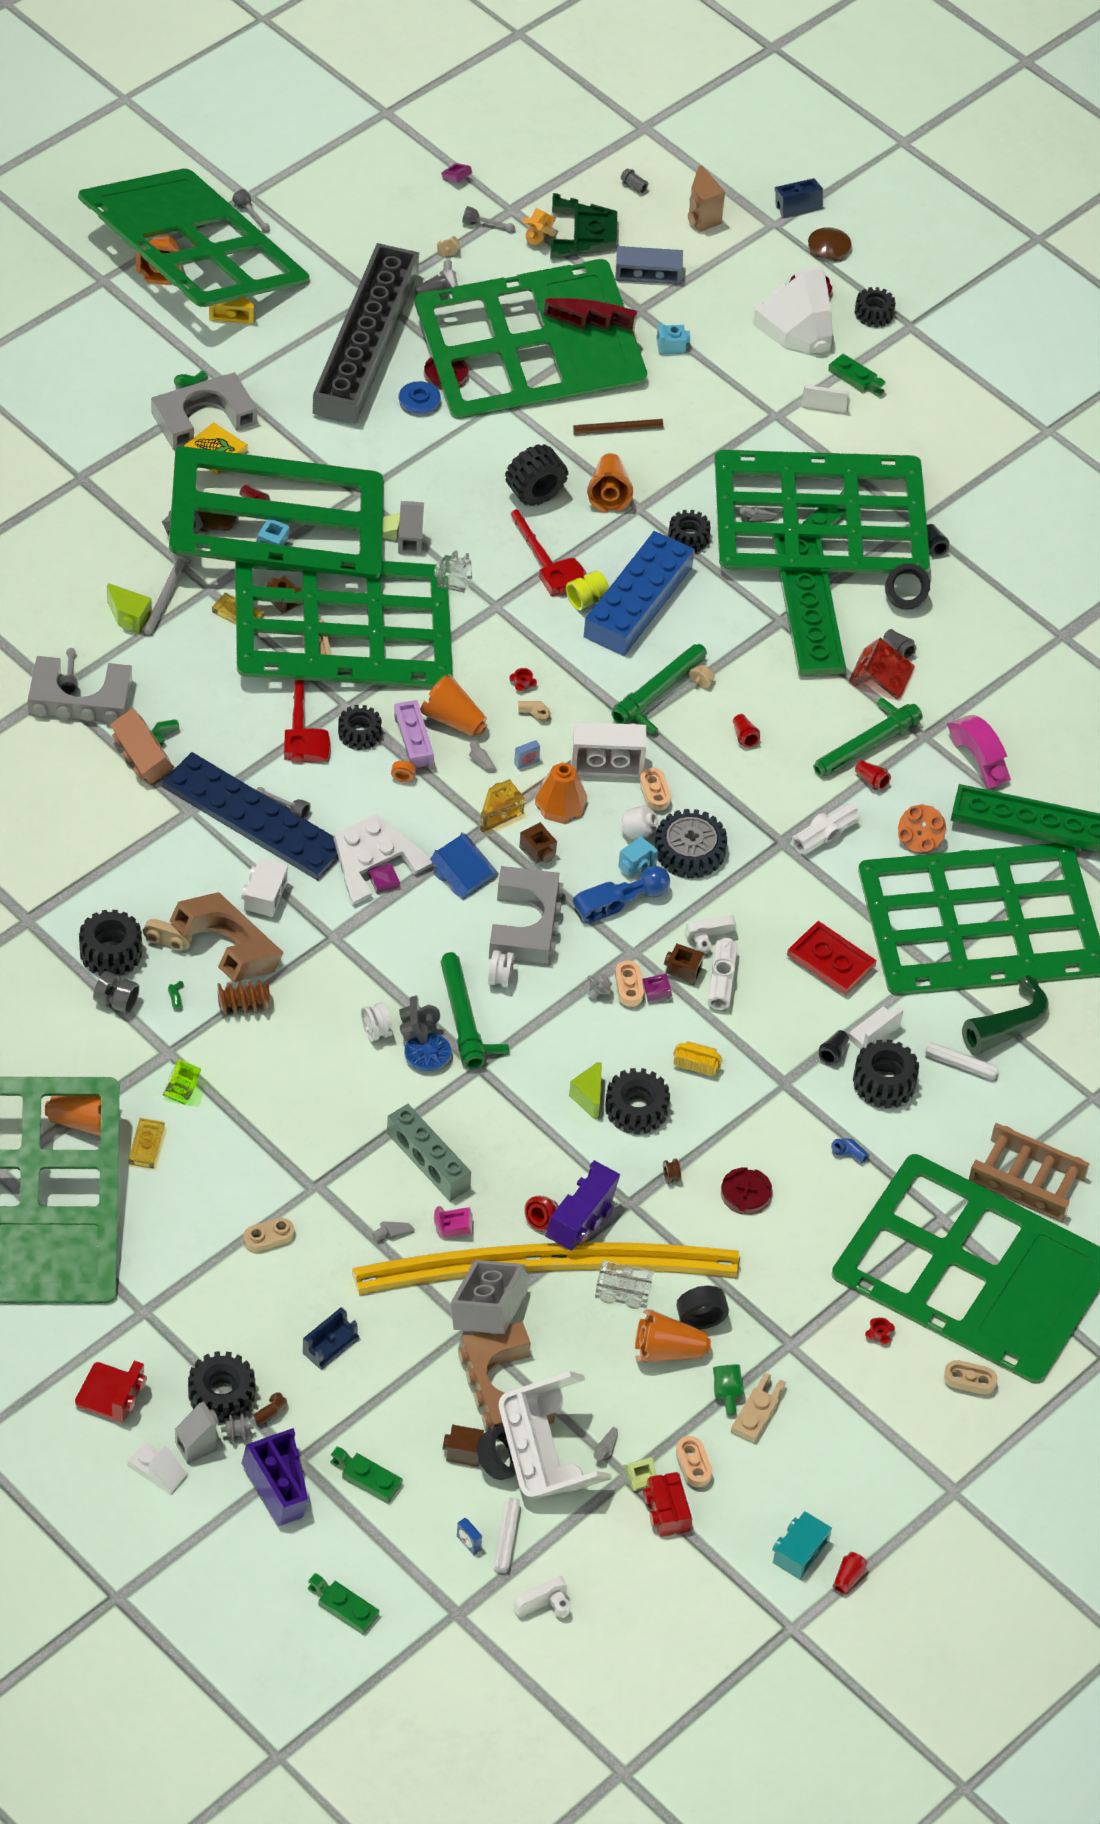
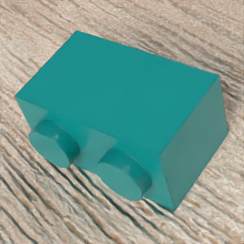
M804 1511L799 1519L795 1517L787 1528L788 1533L784 1538L779 1537L772 1548V1551L775 1552L773 1564L801 1580L830 1541L832 1527Z

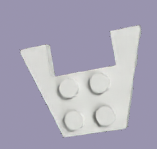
M377 814L335 833L333 838L340 866L343 868L344 881L349 891V900L352 906L370 898L372 895V891L361 876L368 872V870L374 869L398 856H402L414 876L434 865L426 853Z

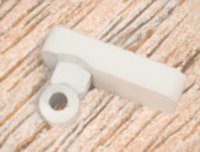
M734 915L689 922L686 925L685 934L687 940L694 938L697 944L696 950L707 954L711 947V943L708 940L709 936L730 933L735 930L737 925Z
M562 1576L553 1578L518 1595L513 1601V1608L519 1617H524L550 1603L552 1607H555L556 1615L565 1617L570 1612V1602L565 1599L567 1584Z

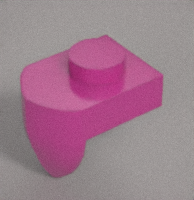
M441 1206L436 1207L434 1211V1224L438 1233L444 1238L472 1234V1212L470 1207L444 1211Z

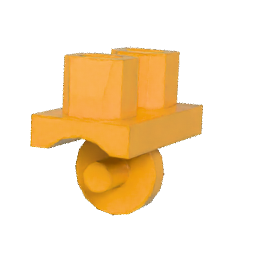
M535 208L531 219L525 216L523 223L531 226L525 234L527 242L536 246L543 242L545 234L554 237L556 231L551 228L556 218L538 208Z

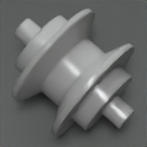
M241 1414L239 1420H234L229 1415V1421H226V1426L221 1427V1432H226L227 1437H231L232 1442L235 1436H241L245 1441V1435H249V1429H254V1425L248 1424V1419H244L243 1414Z

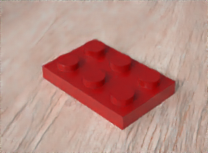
M819 920L787 950L788 957L844 995L849 993L876 966L877 962L876 959Z

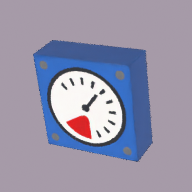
M463 1518L457 1524V1537L475 1555L481 1551L482 1535L468 1519Z

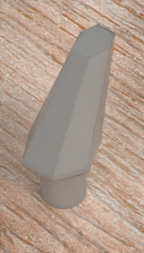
M445 260L443 262V270L439 274L445 276L450 289V287L458 286L456 272L452 270V261Z
M744 505L740 509V514L747 516V521L749 522L773 520L778 516L777 512L759 507L751 509Z
M472 741L470 743L471 751L469 756L488 772L495 773L497 769L486 750L480 747L478 741Z
M383 1221L380 1223L381 1228L372 1232V1236L378 1242L386 1236L390 1239L412 1232L415 1229L410 1223Z
M612 1427L595 1447L594 1458L596 1460H605L611 1455L618 1433L617 1428Z

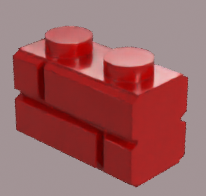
M673 1472L665 1475L650 1476L647 1479L646 1488H643V1497L645 1504L651 1505L652 1511L649 1512L652 1528L657 1527L658 1534L661 1537L673 1535L674 1533L689 1532L693 1519L680 1474Z

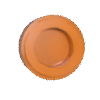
M396 761L392 764L391 776L401 782H409L414 779L416 768L412 763Z

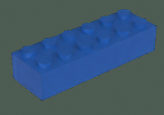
M653 531L585 618L583 637L625 656L692 569L695 549Z

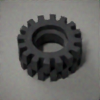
M868 287V291L863 289L862 293H858L854 314L857 320L861 319L860 323L864 324L867 322L869 327L871 324H874V327H878L880 324L883 327L886 323L889 324L893 320L896 305L895 297H892L891 292L886 294L887 290L884 288L880 291V287H876L875 290L872 287ZM869 306H878V307H880V308H879V309H875V308H871V307H869Z
M683 510L682 514L677 512L676 516L673 515L671 517L668 537L695 549L696 552L700 551V547L704 549L710 537L711 523L710 520L707 521L708 517L706 515L702 517V513L699 511L697 514H694L695 510H690V513H687V510ZM692 529L695 530L696 533H686L682 530Z
M354 705V709L351 706L347 707V712L343 710L341 716L339 715V739L343 740L342 743L345 746L349 743V748L351 749L354 746H357V750H361V746L369 749V744L375 746L376 741L379 742L381 736L382 720L379 717V713H374V708L372 707L367 710V705H363L362 708H359V705ZM362 724L369 728L365 730H355L352 728V726Z

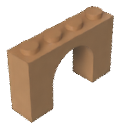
M220 892L179 901L170 918V922L184 936L201 932H215L228 937L237 944L226 948L218 965V968L233 982L275 972L284 953Z
M523 1321L510 1324L505 1334L493 1335L477 1332L462 1336L458 1355L460 1362L465 1363L467 1366L466 1378L468 1384L473 1385L475 1388L474 1399L476 1406L481 1407L483 1410L482 1421L485 1429L491 1430L503 1425L499 1410V1400L505 1393L491 1384L488 1374L501 1364L530 1356L531 1342ZM555 1413L547 1415L549 1424L554 1423Z

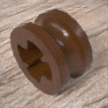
M677 1158L673 1159L672 1162H668V1160L663 1161V1173L667 1183H671L673 1179L677 1182L681 1181V1169Z

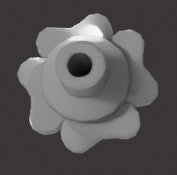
M599 973L595 977H587L591 982L590 986L592 988L588 995L596 1000L600 994L613 995L610 989L612 982L606 976Z

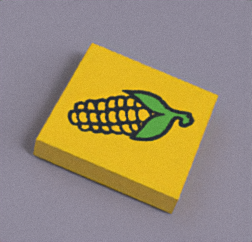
M214 422L184 445L186 447L240 454L248 450L246 443ZM209 469L216 475L221 472V470Z

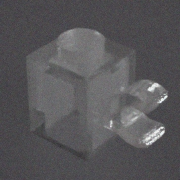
M455 550L451 556L445 555L441 563L436 565L434 573L435 577H437L438 587L462 593L465 592L472 580V565L469 553H466L463 558H458V551Z

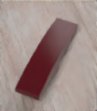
M546 298L543 315L584 330L587 324L590 323L609 330L611 324L633 331L638 311L595 300Z

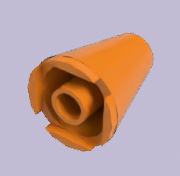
M613 453L605 454L600 458L587 488L589 502L602 512H608V510L621 511L630 504L633 497V486L620 457Z
M450 674L447 677L443 676L429 692V702L427 703L424 700L420 708L423 715L472 737L476 734L480 736L488 726L485 723L487 717Z
M52 1096L46 1102L45 1115L48 1116L50 1122L100 1137V1097Z
M646 1309L643 1311L647 1316L645 1319L639 1320L635 1339V1348L640 1349V1356L635 1355L638 1362L702 1359L705 1354L709 1353L711 1339L707 1338L706 1332L654 1310Z

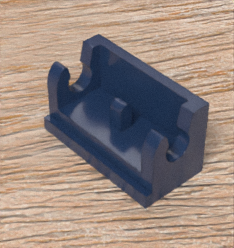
M815 178L775 187L776 208H780L782 218L823 209V188Z
M340 1307L303 1338V1355L322 1370L359 1339L357 1322L354 1320L349 1323L346 1310Z

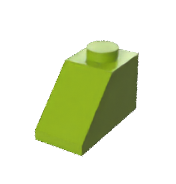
M108 583L107 603L118 626L140 633L151 615L152 598Z

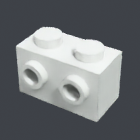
M259 858L256 867L252 866L250 870L249 885H244L241 899H244V910L273 917L288 881V864Z

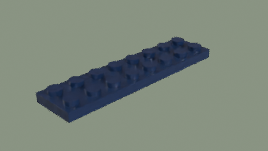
M193 752L162 780V788L317 881L339 859L333 835L306 819L297 817L286 807Z

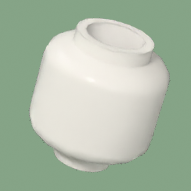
M648 806L631 808L626 810L621 818V829L625 835L634 840L640 836L643 838L649 837L656 831L658 817Z

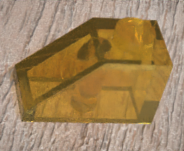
M510 779L496 783L489 788L481 812L480 830L482 833L524 814L525 798Z

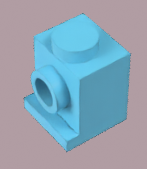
M658 322L656 340L659 354L685 353L686 344H690V331H685L684 325H663L662 322Z
M267 519L257 535L256 542L284 545L288 539L290 526Z
M640 836L620 851L618 866L624 874L632 878L639 872L642 873L649 866H656L658 850Z

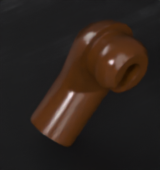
M276 1392L272 1394L269 1399L271 1403L253 1414L260 1426L274 1418L287 1407V1399L283 1397L282 1393Z

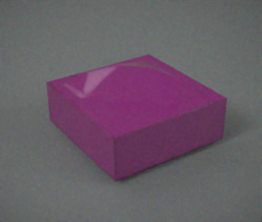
M455 163L442 171L441 174L443 180L458 183L473 172L471 166Z
M392 864L368 870V876L376 893L400 887V881Z
M667 973L642 979L648 1002L672 996Z

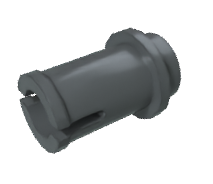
M627 168L621 174L620 179L622 183L630 185L640 194L645 192L649 185L648 181L635 174L633 169Z

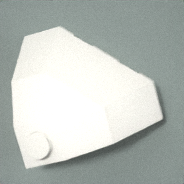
M823 266L799 270L795 274V279L788 284L783 283L771 293L772 297L763 303L761 301L754 306L753 326L782 347L806 354L830 352L832 316Z

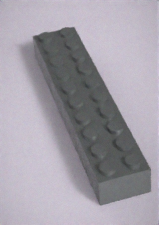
M380 243L376 244L313 393L312 414L357 423L419 272V252Z

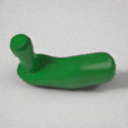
M178 981L176 984H169L168 986L172 1007L175 1010L182 1008L181 995L177 988L184 985L183 981Z

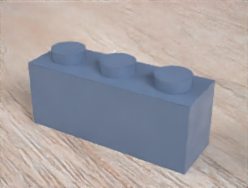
M617 246L615 280L681 284L683 250Z

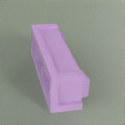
M413 700L394 704V718L398 720L409 762L416 769L427 766L433 767L434 753L418 701Z

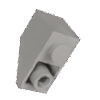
M401 501L398 553L421 554L424 502Z
M205 1402L199 1403L175 1428V1444L187 1464L216 1451V1439L219 1438L216 1425L219 1424L214 1410H209Z

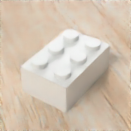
M573 723L571 765L579 776L640 778L645 763L646 725Z

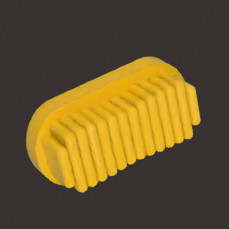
M689 1041L677 1044L673 1052V1064L677 1068L692 1070L710 1077L716 1075L723 1062L721 1055L717 1053V1049Z

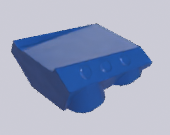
M463 832L439 850H435L430 858L435 865V876L441 881H448L451 884V891L462 899H465L499 874L467 834Z

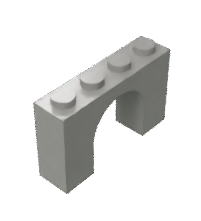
M235 372L151 398V414L173 450L184 446L194 438V427L186 413L198 406L208 405L221 409L226 413L235 430L257 424V407Z
M36 657L28 695L29 715L111 724L127 712L132 686V665L108 663L102 688L90 696L76 697L66 694L59 688L61 658Z
M501 866L497 900L528 904L537 909L542 918L535 924L526 927L492 924L489 959L492 958L493 951L498 950L501 951V954L514 953V962L548 966L549 956H554L556 941H551L552 936L557 937L558 922L554 921V917H559L561 902H557V897L562 898L564 883H559L560 873Z

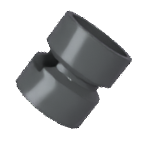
M104 971L96 983L93 1000L105 1006L112 1004L113 1009L128 1014L137 1001L140 985L128 979L121 981L119 975Z

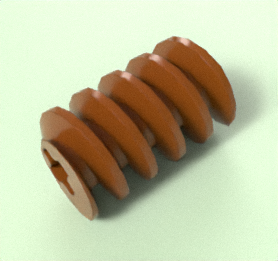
M268 979L265 987H263L260 980H257L255 988H253L251 981L246 982L245 988H243L239 981L236 983L235 989H233L230 982H227L224 990L221 984L217 983L218 1005L224 1015H227L229 1007L232 1008L234 1014H237L239 1006L242 1007L244 1013H247L249 1006H252L254 1012H257L259 1005H262L264 1011L267 1012L270 1004Z

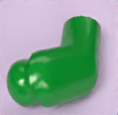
M200 371L195 376L180 374L174 378V384L179 388H184L207 381L208 375L204 371Z
M176 719L156 723L152 733L161 746L165 742L163 737L165 733L178 731L179 722Z

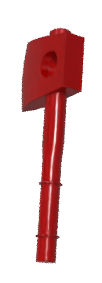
M515 509L511 512L515 524L526 538V542L529 543L536 558L543 567L539 570V578L550 596L566 595L567 583L577 578L584 579V575L587 574L585 569L575 558H568L553 563L519 510Z
M295 680L292 729L285 730L284 760H291L294 763L327 761L330 753L329 733L324 729L304 728V680Z

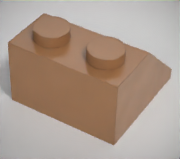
M702 165L698 166L691 187L688 213L690 224L694 225L699 232L722 224L725 199L723 188Z

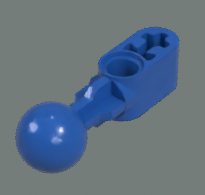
M650 866L643 870L639 880L635 882H623L620 884L605 882L579 892L572 902L585 923H592L620 912L625 907V903L633 901L635 896L644 893L650 897L664 895L670 887V876L662 867Z

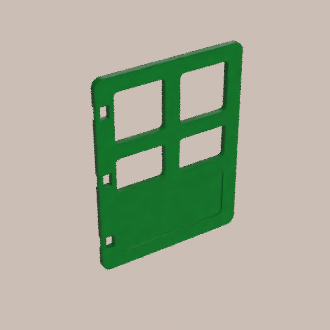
M183 168L81 189L79 191L78 199L85 206L92 209L106 225L132 248L134 247L147 262L174 286H177L197 306L208 307L305 284L309 280L310 275L192 170ZM226 220L245 236L220 242H211L195 227ZM177 231L196 247L164 254L145 238ZM257 248L262 250L287 273L256 280L251 278L227 255ZM211 260L237 284L204 291L176 266Z
M596 259L581 264L559 266L518 274L513 277L491 279L416 295L415 307L451 416L456 419H462L645 382L648 373L633 331L611 324L609 330L590 323L587 324L584 330L543 315L546 298L587 299L625 307L609 262L605 259ZM584 269L585 271L582 274H573L574 270ZM518 281L519 286L507 287L506 283ZM530 291L533 295L543 328L512 334L509 331L498 297ZM449 294L452 295L451 299H440V296ZM477 300L482 301L494 337L446 346L434 309ZM547 344L551 348L562 382L530 388L527 385L516 351ZM493 354L500 355L512 391L474 400H464L452 363Z
M0 1076V1096H20L23 1099L21 1147L16 1150L0 1149V1169H18L21 1172L20 1203L17 1206H0V1303H109L116 1296L120 1084L113 1077ZM44 1096L100 1097V1147L97 1150L42 1149L40 1147L42 1098ZM43 1169L98 1170L100 1172L99 1204L97 1206L39 1205L40 1171Z
M911 1154L905 1159L833 1266L832 1278L836 1282L868 1296L869 1299L903 1317L939 1333L940 1336L996 1365H1001L1012 1371L1013 1374L1031 1383H1040L1046 1377L1100 1290V1246L921 1155ZM921 1176L968 1201L948 1234L943 1238L893 1213L916 1177ZM986 1211H990L1021 1228L997 1265H993L962 1249L968 1236ZM885 1230L932 1255V1258L908 1293H903L857 1268V1265L880 1231ZM949 1266H955L985 1282L984 1287L962 1320H955L926 1304L927 1299ZM863 1280L873 1285V1289L870 1291L859 1285L860 1281ZM934 1317L946 1324L942 1328L930 1322L931 1319ZM1006 1354L1018 1362L1016 1365H1013L1002 1358Z

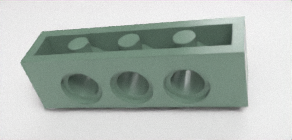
M408 1103L387 1116V1134L449 1202L470 1190V1169Z

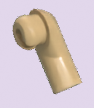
M518 701V713H531L540 721H546L550 718V709L543 702Z

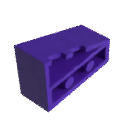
M595 1160L589 1166L590 1170L587 1178L580 1177L576 1185L580 1187L573 1196L568 1194L552 1214L545 1237L571 1251L579 1243L583 1244L588 1238L591 1231L595 1232L600 1226L601 1221L604 1218L608 1219L614 1209L612 1201L620 1174Z
M294 1428L246 1444L241 1464L278 1526L303 1518L308 1496L303 1471L300 1468L299 1450L296 1448Z

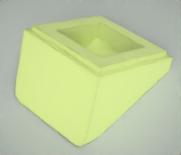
M400 513L383 517V539L397 541Z
M645 1458L623 1465L633 1491L646 1488L647 1479L650 1476L657 1475L653 1458Z

